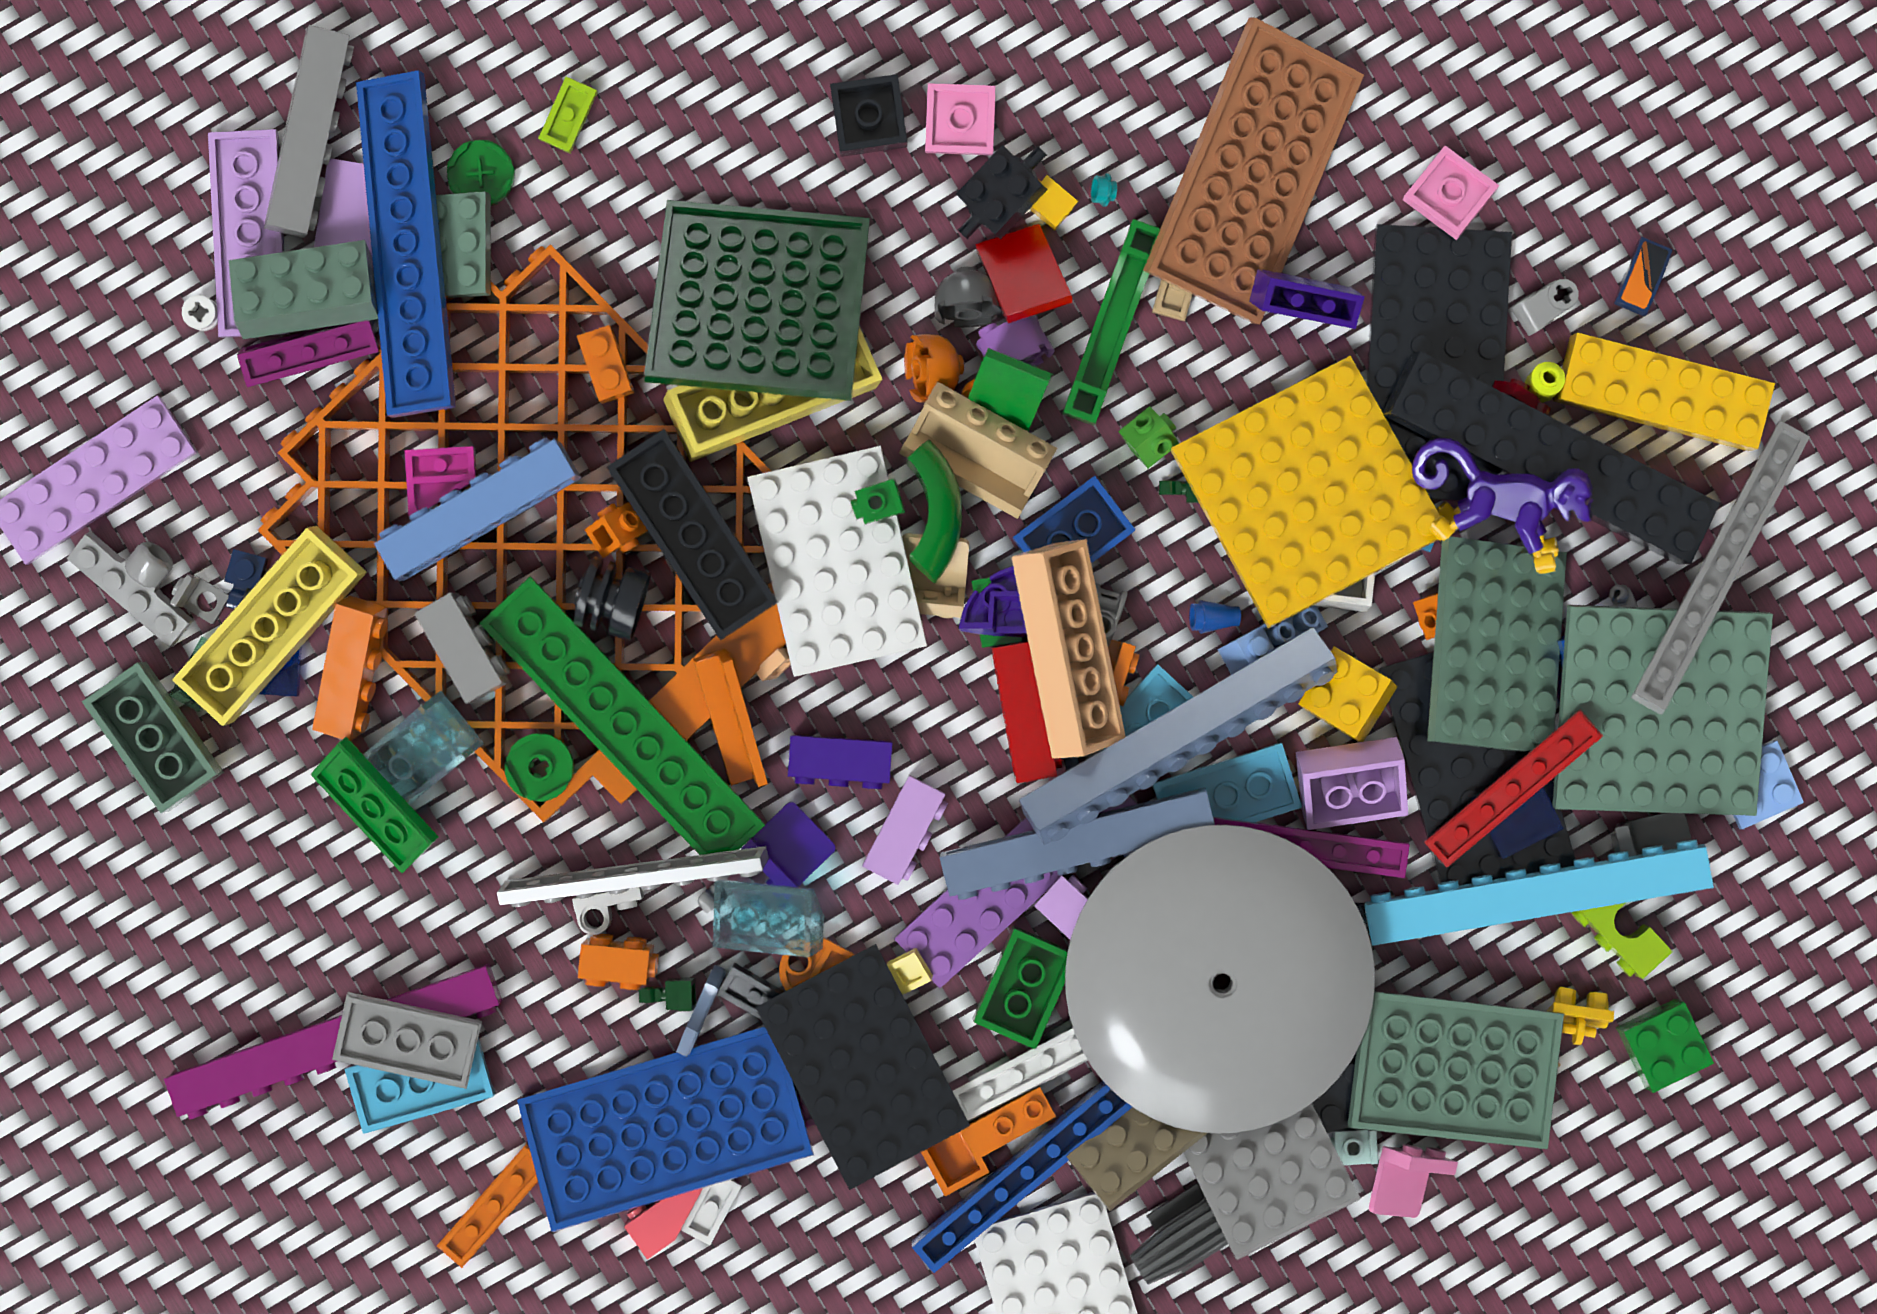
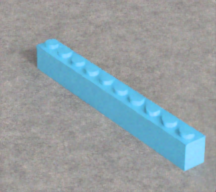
M1686 840L1677 842V848L1663 851L1662 845L1643 848V854L1629 856L1628 851L1608 854V860L1595 862L1594 857L1574 860V866L1560 868V863L1540 866V872L1526 874V869H1518L1505 872L1506 878L1492 880V875H1483L1471 878L1472 884L1459 886L1458 881L1439 883L1437 890L1426 892L1424 887L1421 886L1405 889V895L1391 897L1390 892L1374 894L1370 896L1371 901L1365 902L1364 905L1371 944L1374 946L1714 888L1707 848L1704 844L1698 845L1697 840Z

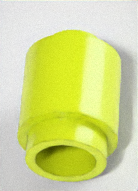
M1542 362L1527 376L1525 383L1530 386L1528 391L1540 398V402H1547L1553 399L1563 388L1565 373L1556 363Z

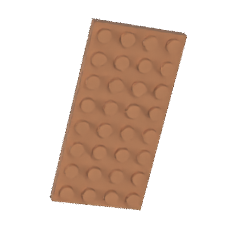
M1249 17L1143 271L1246 321L1260 325L1265 311H1261L1249 302L1257 269L1282 273L1364 74L1256 17Z

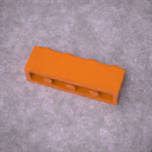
M350 595L335 604L312 730L342 740L347 737L350 741L366 731L370 721V715L367 713L368 704L376 690V683L373 682L374 673L379 667L382 658V652L379 651L380 641L388 627V620L385 619L387 607Z

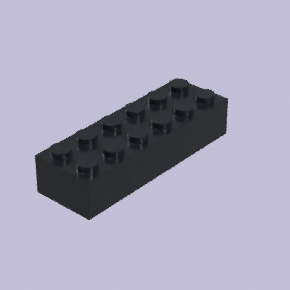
M665 429L606 467L720 640L725 639L779 603Z

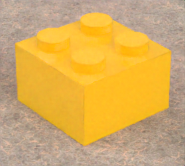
M1334 646L1331 653L1336 660L1337 673L1328 683L1322 686L1316 685L1306 691L1298 704L1307 712L1357 742H1364L1398 686L1389 678Z

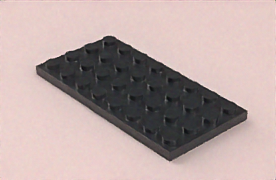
M1380 224L1375 226L1366 384L1382 413L1410 355L1418 351H1422L1491 387L1495 380L1504 381L1512 232L1466 229L1456 240L1441 228ZM1385 417L1413 466L1416 453L1431 439ZM1438 452L1430 456L1425 464V471L1429 475L1436 474L1435 466L1439 459H1445L1449 464V475L1446 482L1435 490L1425 489L1430 499L1460 501L1468 497L1467 489L1470 480L1459 462L1449 453ZM1476 463L1481 471L1498 475V473Z
M1434 652L1378 668L1380 674L1389 678L1398 686L1388 705L1427 838L1528 754V752L1427 741ZM1553 780L1536 792L1449 867L1446 868L1431 851L1440 883L1458 881L1459 886L1472 884L1471 878L1483 875H1492V880L1506 878L1505 872L1518 869H1526V874L1540 872V866L1560 863V868L1574 866L1573 861L1576 859L1562 811L1553 807Z

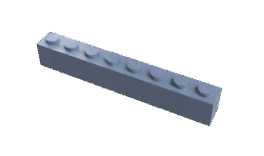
M1206 787L1099 813L1093 821L1087 824H1079L1069 830L1064 838L1055 842L1050 841L1045 845L1035 830H1030L941 852L939 858L949 897L958 895V899L963 900L977 896V890L991 887V891L995 892L1010 888L1011 882L1024 879L1025 883L1037 882L1044 879L1045 873L1057 871L1058 875H1065L1077 871L1078 865L1090 863L1091 867L1102 866L1111 862L1110 857L1123 854L1124 858H1126L1130 853L1164 835L1187 828L1215 825Z

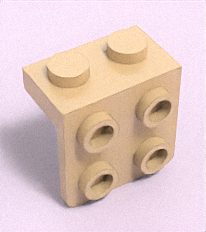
M904 534L902 538L920 614L936 615L942 618H961L964 609L969 541L965 538H959L950 564L934 584L910 562V554L920 542L923 534Z

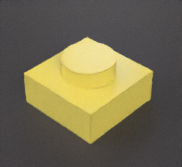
M917 948L887 962V966L902 995L930 982L933 978L931 971Z

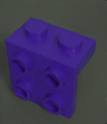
M789 802L741 849L766 846L769 859L763 872L769 878L765 882L778 896L784 893L789 898L798 889L799 885L834 853L836 847L796 803Z

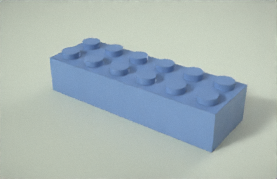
M544 438L529 447L531 453L523 458L515 455L500 463L499 467L501 470L493 475L485 472L469 482L471 488L466 491L458 492L454 490L439 499L440 506L433 510L432 508L428 509L425 507L409 516L411 520L409 524L405 526L395 524L379 534L381 540L374 543L393 578L405 581L581 479L562 443L555 439L551 441Z

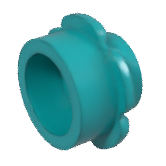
M1106 173L1105 176L1096 175L1091 185V201L1093 203H1100L1103 207H1106L1110 201H1114L1117 195V182L1111 181L1112 177L1110 174Z

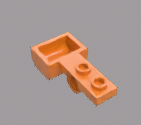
M1038 1086L982 1115L977 1120L969 1123L970 1126L922 1151L921 1154L944 1196H947L990 1172L983 1156L1055 1118L1056 1115L1041 1087Z

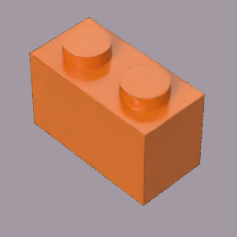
M607 325L578 335L577 339L599 402L604 404L635 393L613 328Z

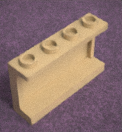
M937 382L899 454L908 458L924 442L931 440L950 464L959 487L1018 519L1057 448Z

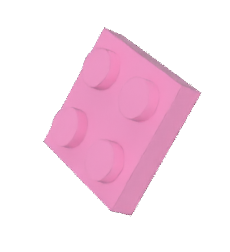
M928 83L925 153L992 156L996 86Z
M1444 146L1404 195L1403 201L1457 240L1498 190L1499 185L1447 146Z

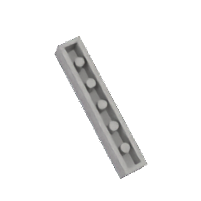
M309 25L306 30L264 229L301 238L308 234V230L314 231L318 211L313 210L315 197H322L325 185V178L320 177L322 164H329L332 152V145L327 144L329 131H336L339 119V112L334 111L336 98H343L347 79L341 78L343 65H350L354 46L348 45L350 37L348 34Z

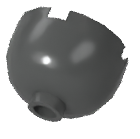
M974 267L958 268L956 272L944 278L936 289L934 309L935 319L939 323L945 325V319L954 321V327H978L992 323V316L997 315L998 319L1002 316V309L989 276L976 271Z

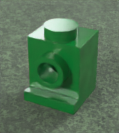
M895 479L854 491L856 498L850 500L856 520L863 518L866 525L906 513ZM873 496H879L882 499V506L879 509H873L869 504Z

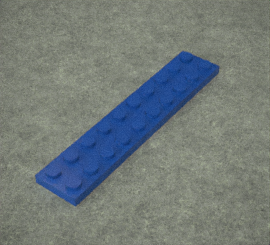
M417 70L356 82L387 416L394 418L455 408L456 401L425 76L423 72Z

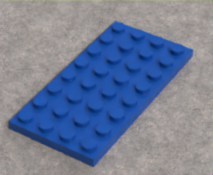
M765 1027L694 1047L687 1057L679 1053H673L517 1100L551 1232L814 1155L795 1084Z

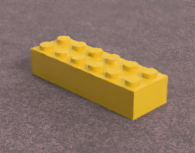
M1576 333L1569 338L1562 365L1565 373V384L1553 401L1741 450L1753 451L1759 449L1775 383Z

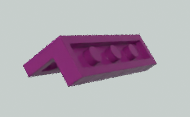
M368 320L309 329L241 348L237 358L246 386H255L379 352V345L373 329L375 321Z

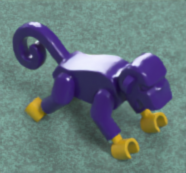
M1436 438L1428 441L1419 449L1413 461L1412 475L1415 482L1422 488L1435 490L1441 487L1448 478L1449 464L1445 459L1437 461L1435 466L1436 474L1429 475L1425 471V464L1428 458L1438 452L1452 455L1459 462L1470 480L1467 489L1468 497L1458 501L1456 508H1453L1447 501L1436 508L1440 517L1431 523L1429 530L1438 540L1444 541L1456 529L1460 531L1488 519L1492 514L1515 522V528L1528 553L1533 554L1535 569L1540 574L1555 571V557L1558 556L1559 552L1556 537L1547 539L1544 537L1547 530L1542 520L1553 508H1557L1566 521H1569L1571 518V510L1584 522L1592 520L1591 503L1593 498L1590 496H1592L1593 487L1587 474L1579 469H1568L1553 482H1547L1533 474L1494 475L1483 470L1481 471L1468 449L1460 442L1450 438Z

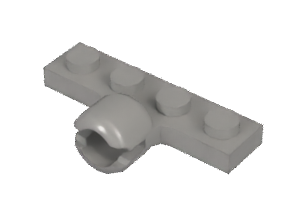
M90 531L83 536L67 557L73 565L168 647L173 646L193 622V619L182 609L171 605V600L160 590L162 581L173 568V561L171 556L159 545L148 541L143 542L135 548L126 560Z

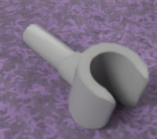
M727 875L725 879L715 881L709 889L698 897V904L705 913H709L721 903L714 894L720 890L730 875Z

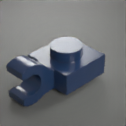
M233 549L224 582L234 584L228 596L226 607L235 609L247 596L249 589H253L263 578L268 561L267 558Z

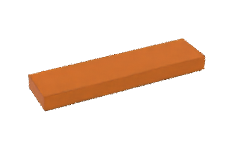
M528 1143L525 1144L438 1243L437 1247L461 1268L464 1267L538 1182Z

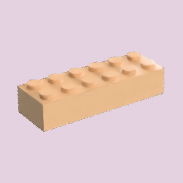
M1087 540L1053 543L1011 556L1052 758L1086 756L1113 745L1126 736Z

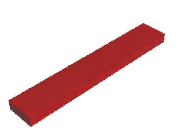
M1581 709L1578 710L1428 837L1424 843L1446 868L1449 867L1601 739L1603 734Z

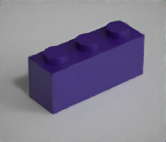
M1257 269L1249 302L1261 311L1356 329L1365 296L1352 287Z
M791 735L788 777H795L794 783L814 785L815 778L829 779V786L849 787V781L862 782V788L882 789L883 783L890 784L892 742Z

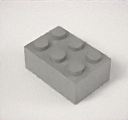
M449 593L415 612L414 615L463 700L468 704L478 701L509 683L510 681L506 675L511 672L502 656H495L489 645L493 644L490 634L482 626H477L472 616L476 614V610L467 596H460L459 593Z

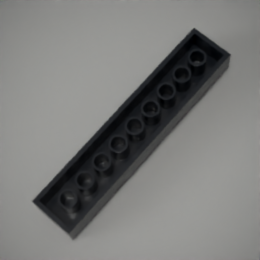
M1422 351L1410 355L1383 411L1385 417L1431 440L1450 438L1460 442L1468 449L1476 463L1500 475L1533 474L1547 482H1553L1568 469H1579L1585 472L1590 478L1593 487L1592 496H1590L1593 498L1591 503L1593 514L1591 521L1678 565L1692 563L1720 505V502Z

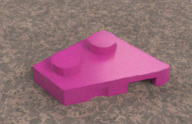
M474 446L405 450L408 515L410 516L425 507L429 509L440 502L439 499L454 490L459 492L470 485L469 482L477 477Z

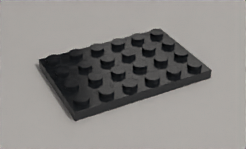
M876 944L755 1007L849 1190L970 1126Z

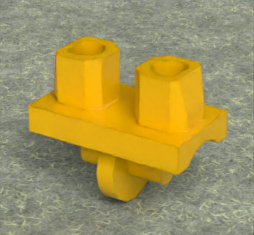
M1559 987L1555 992L1553 1004L1547 1011L1564 1014L1562 1033L1572 1034V1043L1574 1045H1581L1584 1036L1595 1038L1596 1028L1606 1029L1608 1023L1614 1021V1011L1609 1010L1607 994L1590 992L1587 995L1586 1007L1576 1006V990Z

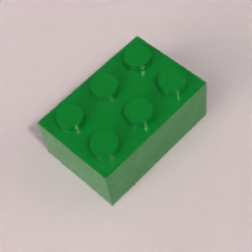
M1013 925L973 1015V1022L1036 1050L1065 984L1068 949Z

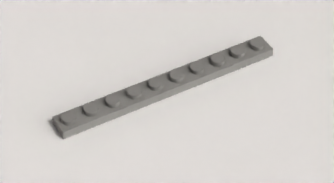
M1781 420L1778 422L1631 696L1632 699L1661 715L1666 710L1810 436Z

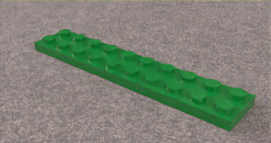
M531 576L479 623L699 855L739 850L765 826V823L580 627L574 625V621Z

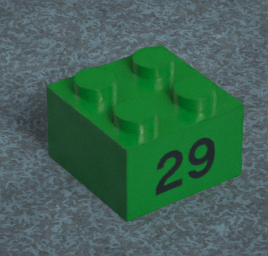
M1677 998L1616 1027L1644 1087L1652 1093L1714 1064L1686 1003Z

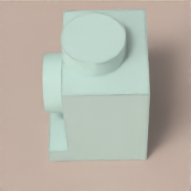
M1348 1127L1332 1132L1330 1140L1343 1165L1378 1164L1377 1135L1375 1130ZM1356 1142L1359 1145L1358 1151L1353 1154L1348 1153V1144Z

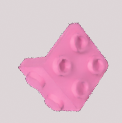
M1403 1144L1402 1148L1383 1146L1371 1193L1369 1211L1378 1215L1416 1218L1421 1210L1429 1173L1455 1175L1458 1162L1446 1158V1151L1433 1147H1426L1424 1151L1419 1147Z

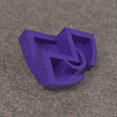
M1011 566L990 576L991 583L980 593L978 591L972 593L961 615L960 631L992 636L1027 637L1014 567Z

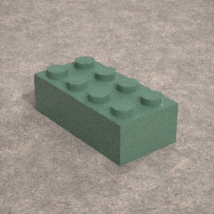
M365 240L228 260L234 323L243 339L378 319L373 259Z
M137 662L82 701L160 813L171 811L224 773L147 662Z

